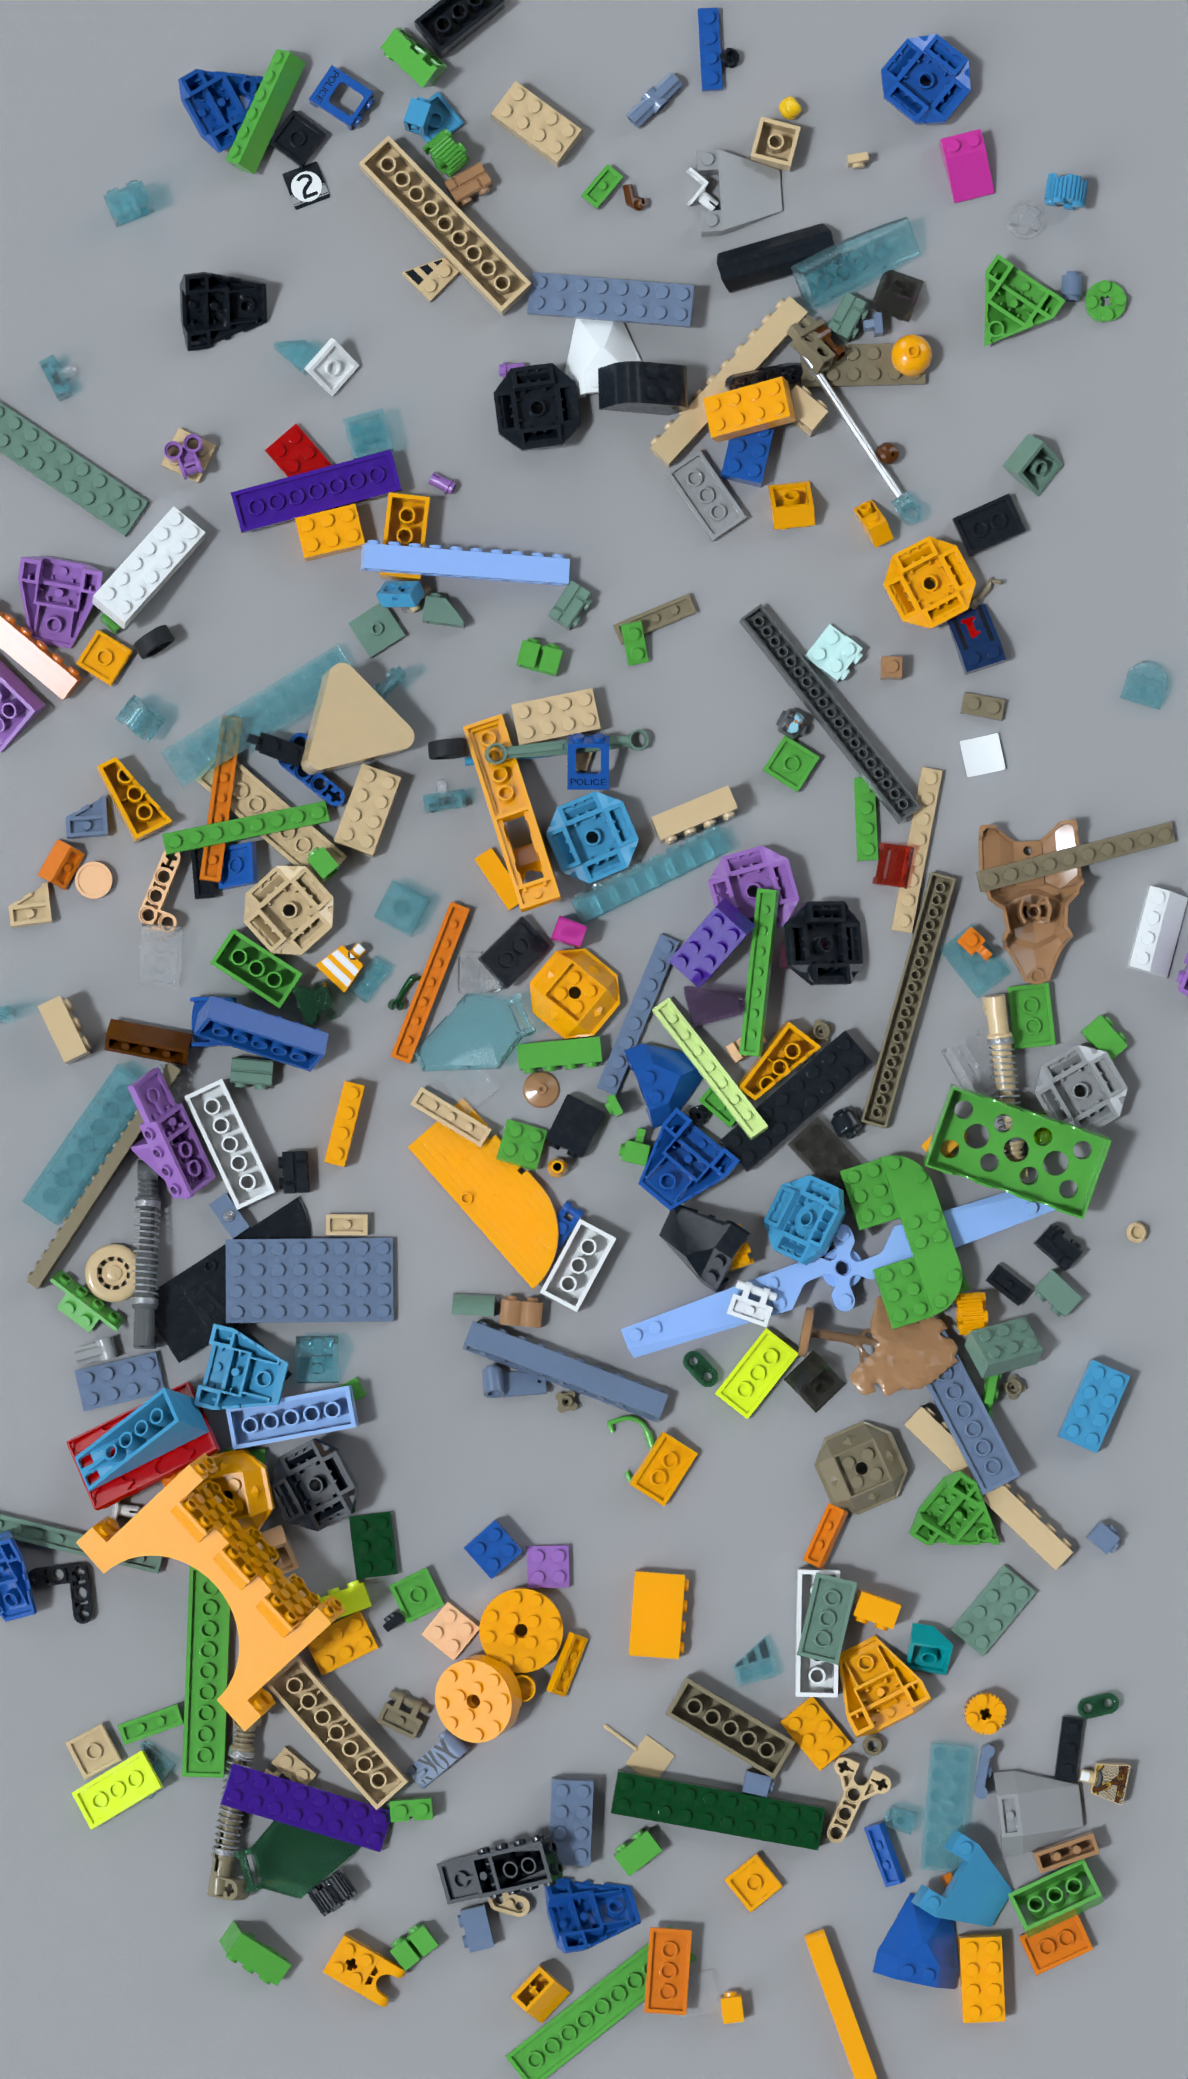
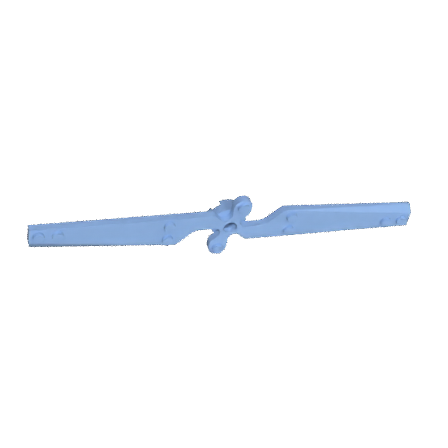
M1004 1192L945 1210L943 1214L954 1247L956 1248L1052 1212L1055 1209ZM841 1224L838 1229V1235L832 1241L835 1248L829 1250L823 1258L814 1259L807 1266L798 1262L749 1282H752L754 1286L766 1287L771 1292L777 1293L775 1302L767 1299L765 1304L773 1307L771 1316L792 1310L804 1284L820 1276L826 1284L833 1287L831 1299L835 1308L839 1311H849L855 1304L851 1287L861 1277L868 1280L874 1279L873 1269L913 1257L902 1224L893 1226L885 1246L879 1254L865 1260H861L859 1255L852 1250L855 1239L851 1229L847 1225ZM839 1262H843L847 1266L844 1274H839L836 1270ZM734 1286L621 1329L629 1352L633 1358L750 1323L726 1314L732 1295L741 1296L743 1290L737 1289ZM749 1293L748 1299L759 1302L760 1296Z

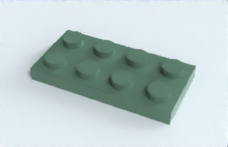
M1003 1565L950 1630L983 1657L1036 1592Z
M816 1572L797 1655L838 1665L857 1582Z

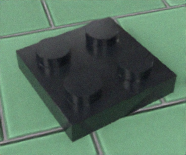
M292 110L271 138L269 145L303 168L327 135L303 116Z

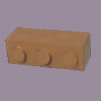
M1092 1831L1032 1851L1040 1874L1100 1853Z

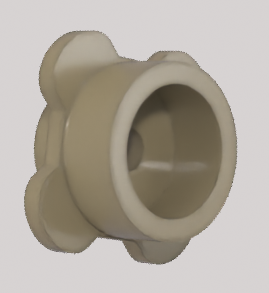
M820 1019L814 1021V1028L809 1032V1036L812 1039L820 1040L821 1043H827L829 1033L833 1031V1026L822 1023Z
M1010 1375L1009 1380L1000 1386L1001 1391L1006 1392L1011 1400L1017 1399V1395L1025 1391L1026 1388L1025 1384L1017 1380L1016 1375Z
M570 1390L568 1393L562 1394L559 1392L556 1394L555 1399L558 1401L557 1410L560 1413H564L565 1410L575 1411L578 1405L575 1403L574 1397L576 1394L574 1391Z

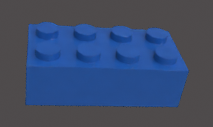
M775 427L729 439L721 479L761 487Z

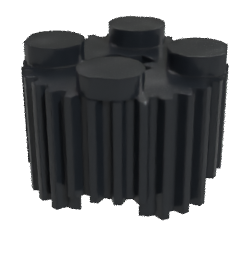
M341 1868L332 1873V1877L329 1876L308 1892L310 1899L324 1917L339 1909L343 1902L357 1895L355 1887Z

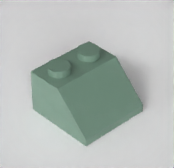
M1027 434L1004 463L1003 467L1014 479L1036 496H1039L1064 464L1044 441Z

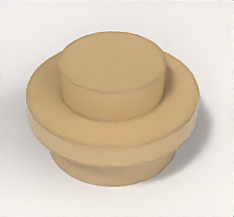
M1134 1222L1127 1227L1126 1236L1131 1242L1140 1243L1145 1240L1147 1229L1142 1223Z

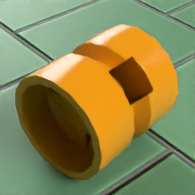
M526 1673L516 1674L515 1676L521 1688L522 1702H527L535 1694V1680Z

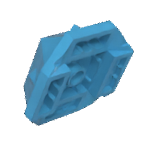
M597 791L557 807L546 832L562 873L587 884H592L627 869L639 841L623 801ZM589 833H596L599 839L596 843L592 844L587 841L586 837Z
M811 1175L782 1184L763 1221L765 1229L768 1231L772 1249L806 1266L814 1259L826 1255L834 1237L838 1235V1229L846 1215L844 1190Z

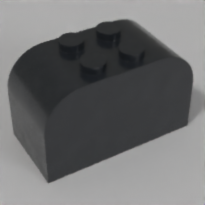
M624 361L598 368L599 410L668 416L688 410L686 366L643 361Z

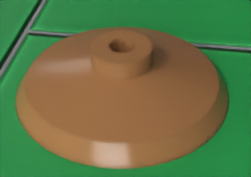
M537 1071L530 1074L525 1080L523 1094L530 1105L537 1108H547L557 1101L560 1095V1084L553 1074Z

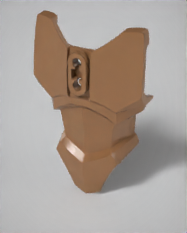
M1075 819L1060 821L1040 840L1023 842L1012 840L998 829L996 825H981L978 836L979 871L1079 845L1077 821ZM1024 848H1030L1031 854L1025 855L1023 852ZM1081 867L984 892L988 900L1002 911L1006 929L1002 937V944L1015 963L1024 982L1038 985L1049 981L1062 949L1073 938V934L1068 927V905L1079 894L1080 887L1085 883Z

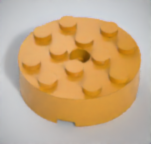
M525 1587L508 1589L493 1598L485 1608L479 1626L480 1641L486 1655L497 1661H502L512 1672H533L547 1665L557 1654L563 1638L562 1617L553 1601L542 1592ZM524 1624L528 1629L527 1633L522 1636L518 1635L515 1631L517 1625Z
M473 1655L456 1662L443 1672L436 1686L435 1704L442 1723L453 1735L467 1742L482 1743L505 1733L515 1724L518 1719L519 1709L522 1706V1693L516 1676L506 1664L490 1658L488 1655Z

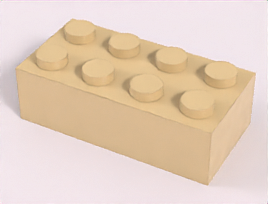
M517 81L514 82L491 113V119L557 168L582 136L581 128Z
M593 688L511 704L519 745L566 739L568 735L575 733L585 735L601 731Z
M362 763L334 843L374 857L402 778Z
M729 785L657 814L651 817V823L660 844L665 842L666 845L676 842L678 836L684 834L685 837L697 833V828L703 826L704 829L716 825L715 823L719 819L727 821L735 817L734 815L738 807Z

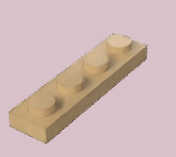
M423 1087L419 1089L410 1104L480 1148L483 1147L492 1132V1129Z

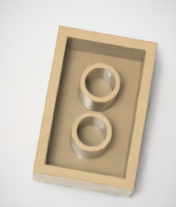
M58 996L37 1006L64 1063L69 1065L91 1054L89 1049L92 1048L88 1037L82 1036L80 1031L83 1030L82 1024L78 1018L73 1017L71 1012L74 1011V1008L69 999Z

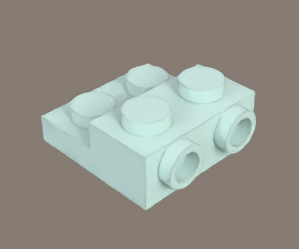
M829 624L804 658L837 683L839 679L843 681L850 673L849 666L852 663L857 664L863 654L860 652L863 648Z

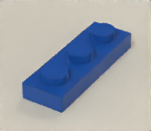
M880 1822L864 1827L885 1887L905 1882V1877L885 1823Z

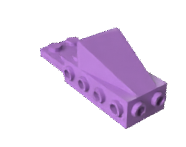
M159 1067L153 1068L128 1086L129 1092L143 1119V1123L139 1126L144 1138L131 1146V1149L165 1180L173 1199L183 1198V1200L194 1196V1193L206 1187L207 1183L216 1176L182 1103H175Z

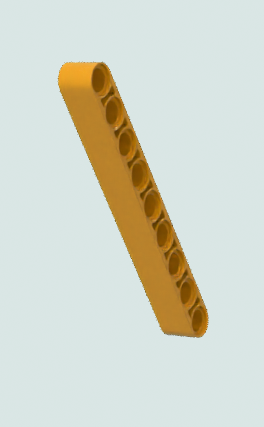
M820 1929L806 1934L804 1938L854 2078L877 2079L825 1931Z

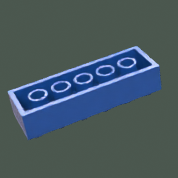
M211 996L198 1012L194 1035L309 1072L325 1056L329 1033L322 1032L321 1029L310 1028L300 1022H291L278 1015L273 1016L259 1009L245 1007L241 1003L229 1002L219 996Z

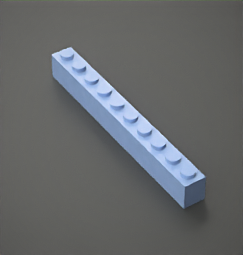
M368 540V543L362 545L360 571L566 586L569 584L570 559H565L564 555L553 554L552 557H544L543 553H531V556L523 555L524 552L511 551V554H503V550H491V553L483 552L481 548H470V551H462V547L456 546L450 547L449 550L442 549L440 545H429V548H423L421 544L417 543L401 546L400 542H388V545L380 544L378 540Z

